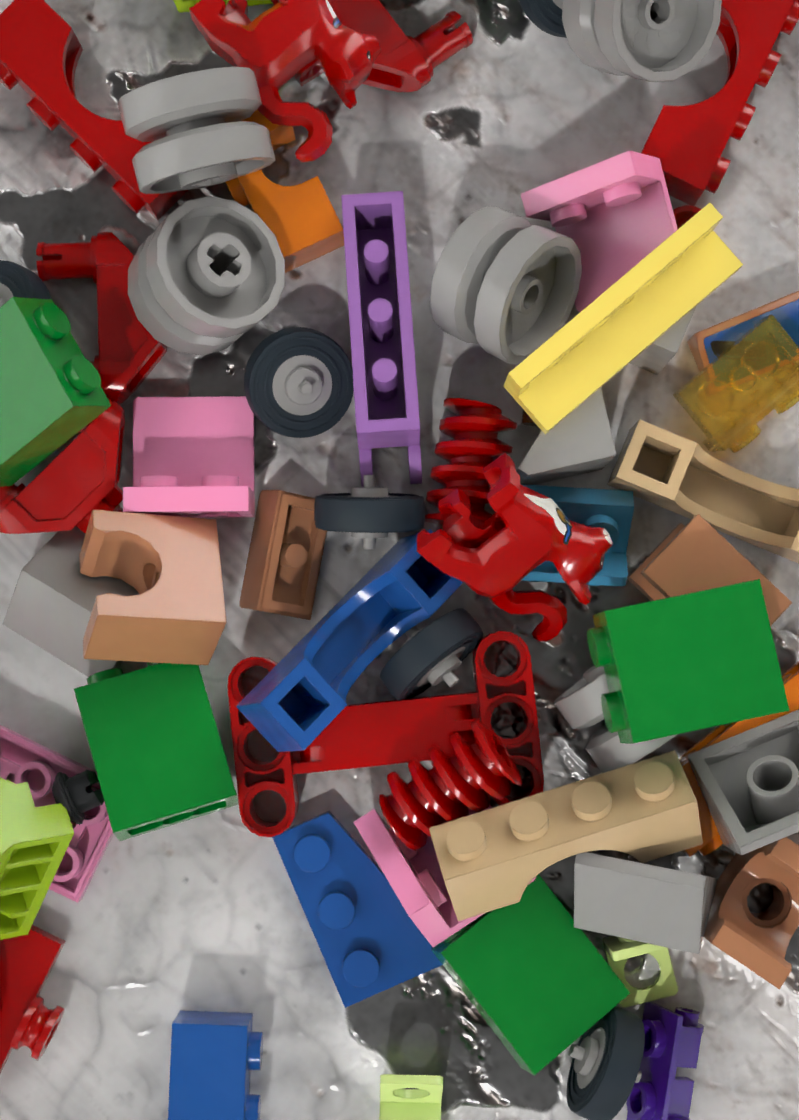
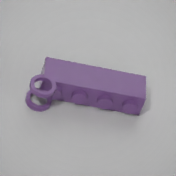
M403 191L341 195L361 486L364 487V475H373L372 449L407 446L410 485L422 484L420 418Z

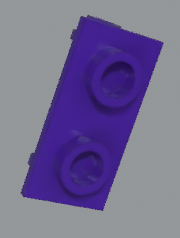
M652 1001L645 1003L642 1018L645 1029V1044L639 1069L642 1075L640 1081L634 1083L626 1101L628 1110L627 1120H690L689 1113L694 1080L688 1077H676L677 1067L697 1068L701 1036L704 1030V1026L698 1023L700 1012L682 1007H676L675 1012Z

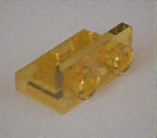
M773 315L764 317L673 394L675 399L707 437L702 443L710 452L725 451L728 448L732 453L741 450L761 433L762 430L757 423L775 409L778 414H781L799 402V347Z

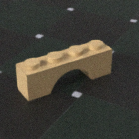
M639 419L629 430L607 485L619 490L633 491V496L689 519L699 514L714 529L799 564V489L776 484L738 470L708 454L698 443Z
M675 750L429 828L442 876L458 921L520 902L525 888L532 879L554 863L573 855L597 850H614L627 853L641 863H645L703 844L697 800Z

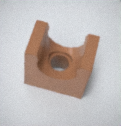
M92 510L79 554L80 573L89 577L108 576L121 579L133 586L140 595L122 596L113 593L97 595L83 638V659L209 665L227 623L216 519Z
M699 514L695 515L686 526L679 523L627 577L650 601L760 579L770 626L792 604L778 588Z
M787 837L744 855L735 853L717 880L704 937L711 944L780 989L792 971V964L785 960V955L789 942L799 926V845ZM761 883H769L773 890L771 905L761 913H750L747 906V897L750 891Z

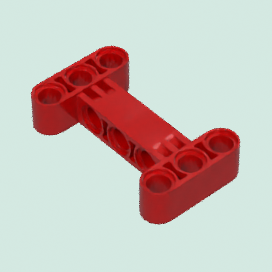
M498 631L488 634L480 640L473 651L472 662L476 692L347 705L305 750L279 752L277 758L269 762L259 761L251 755L248 748V739L256 728L236 706L246 696L242 687L245 673L256 666H261L270 672L278 663L266 657L252 656L241 660L233 667L229 674L227 688L239 812L243 824L250 832L258 836L273 837L279 835L290 827L298 813L297 774L408 763L412 759H417L419 762L431 760L429 749L433 746H437L450 758L454 755L450 736L458 733L471 745L475 742L471 723L475 720H479L501 740L515 764L526 767L531 777L530 785L524 794L515 798L506 796L500 800L492 797L495 802L500 806L543 792L544 774L531 655L527 644L521 637L512 632ZM496 641H504L512 645L518 657L515 669L509 675L503 677L491 674L484 662L487 648ZM506 702L515 703L523 712V726L517 734L510 737H501L492 729L491 715L500 704ZM264 790H273L279 793L284 798L287 806L285 817L274 823L260 819L254 809V799L257 793Z

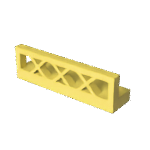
M711 203L702 208L508 373L503 387L545 435L743 265L741 261L713 231L723 216Z

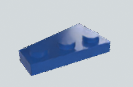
M330 811L290 827L283 833L272 837L345 1008L443 965L431 950L433 947L408 916L376 862Z

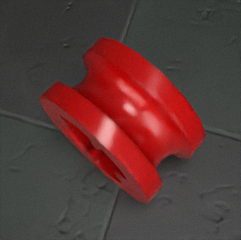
M37 995L22 1017L10 1047L15 1050L21 1047H28L32 1052L31 1058L38 1061L53 1038L65 1009L60 1006L48 1009L44 1005V998Z

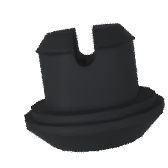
M86 769V771L71 778L65 773L59 772L52 785V793L56 804L61 803L67 809L70 821L79 825L83 823L85 818L84 812L100 806L104 802L101 789L96 791L91 789L93 784L99 782L98 776L94 771Z

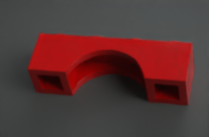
M14 0L0 14V82L9 90L18 83L32 97L26 104L32 113L51 131L60 124L75 139L69 145V148L94 173L103 166L117 180L111 189L133 212L137 214L144 207L159 220L188 190L145 194L139 191L132 159L143 146L151 142H142L125 135L121 120H112L98 116L79 103L75 94L74 78L83 48L72 27L44 0Z
M722 0L720 25L716 34L721 40L727 56L728 73L725 86L712 97L696 104L685 106L664 105L641 152L645 155L660 158L670 196L695 206L704 190L713 194L717 191L731 160L722 157L721 154L730 137L740 141L747 129L756 107L746 102L755 84L763 88L768 84L782 55L772 50V47L780 31L788 35L792 33L799 20V0Z

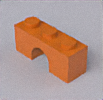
M258 109L249 118L243 120L255 122L268 128L273 151L296 140L293 126L273 124ZM263 169L225 182L233 200L243 206L249 205L251 211L258 214L275 234L285 259V273L344 246L343 227L318 176L298 185L283 186L269 180L264 175Z

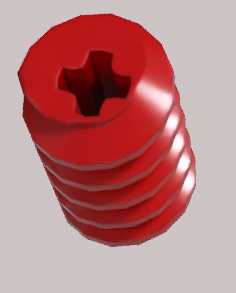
M464 398L444 399L443 406L457 416L441 419L439 430L454 440L437 443L434 453L450 464L431 468L430 477L445 486V488L428 491L426 501L438 508V502L458 488L469 497L471 513L474 517L484 521L491 517L492 514L484 510L485 504H489L487 494L490 492V486H488L489 483L483 474V468L493 462L494 456L512 453L513 447L499 440L497 436L498 432L516 430L517 423L501 415L502 410L497 406ZM440 512L425 515L426 522L443 526V518Z
M479 720L471 723L475 742L471 745L458 733L450 736L454 755L450 758L437 746L429 749L433 768L429 771L417 759L410 760L408 762V769L412 778L411 782L407 783L395 771L387 775L391 794L388 796L384 794L379 795L381 810L392 830L408 848L416 851L424 847L427 842V835L431 836L430 827L468 816L469 809L475 812L485 810L489 807V794L499 800L508 796L511 791L510 781L522 786L520 773L506 747Z

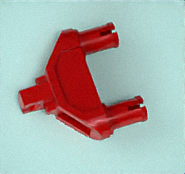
M328 0L343 26L360 33L373 34L380 44L382 51L373 63L370 76L362 83L364 85L394 92L409 93L418 91L431 81L435 67L473 43L472 33L466 22L456 28L455 24L461 21L462 18L456 11L448 12L444 18L413 38L405 35L379 0ZM313 60L294 75V78L301 86L324 73L320 60Z
M112 232L97 233V236L91 237L90 242L51 244L38 242L36 255L42 256V260L36 261L38 276L43 282L58 279L93 278L94 283L97 284L99 355H95L94 361L90 362L100 375L101 387L107 398L112 402L115 400L119 405L122 404L135 392L167 352V346L155 340L139 322L129 299L128 268L134 255Z
M108 398L111 406L76 434L77 437L27 486L21 483L19 486L13 484L12 486L0 487V533L25 534L69 531L77 526L86 534L92 510L123 512V508L119 505L123 501V491L117 484L121 480L125 412L115 400L112 402Z

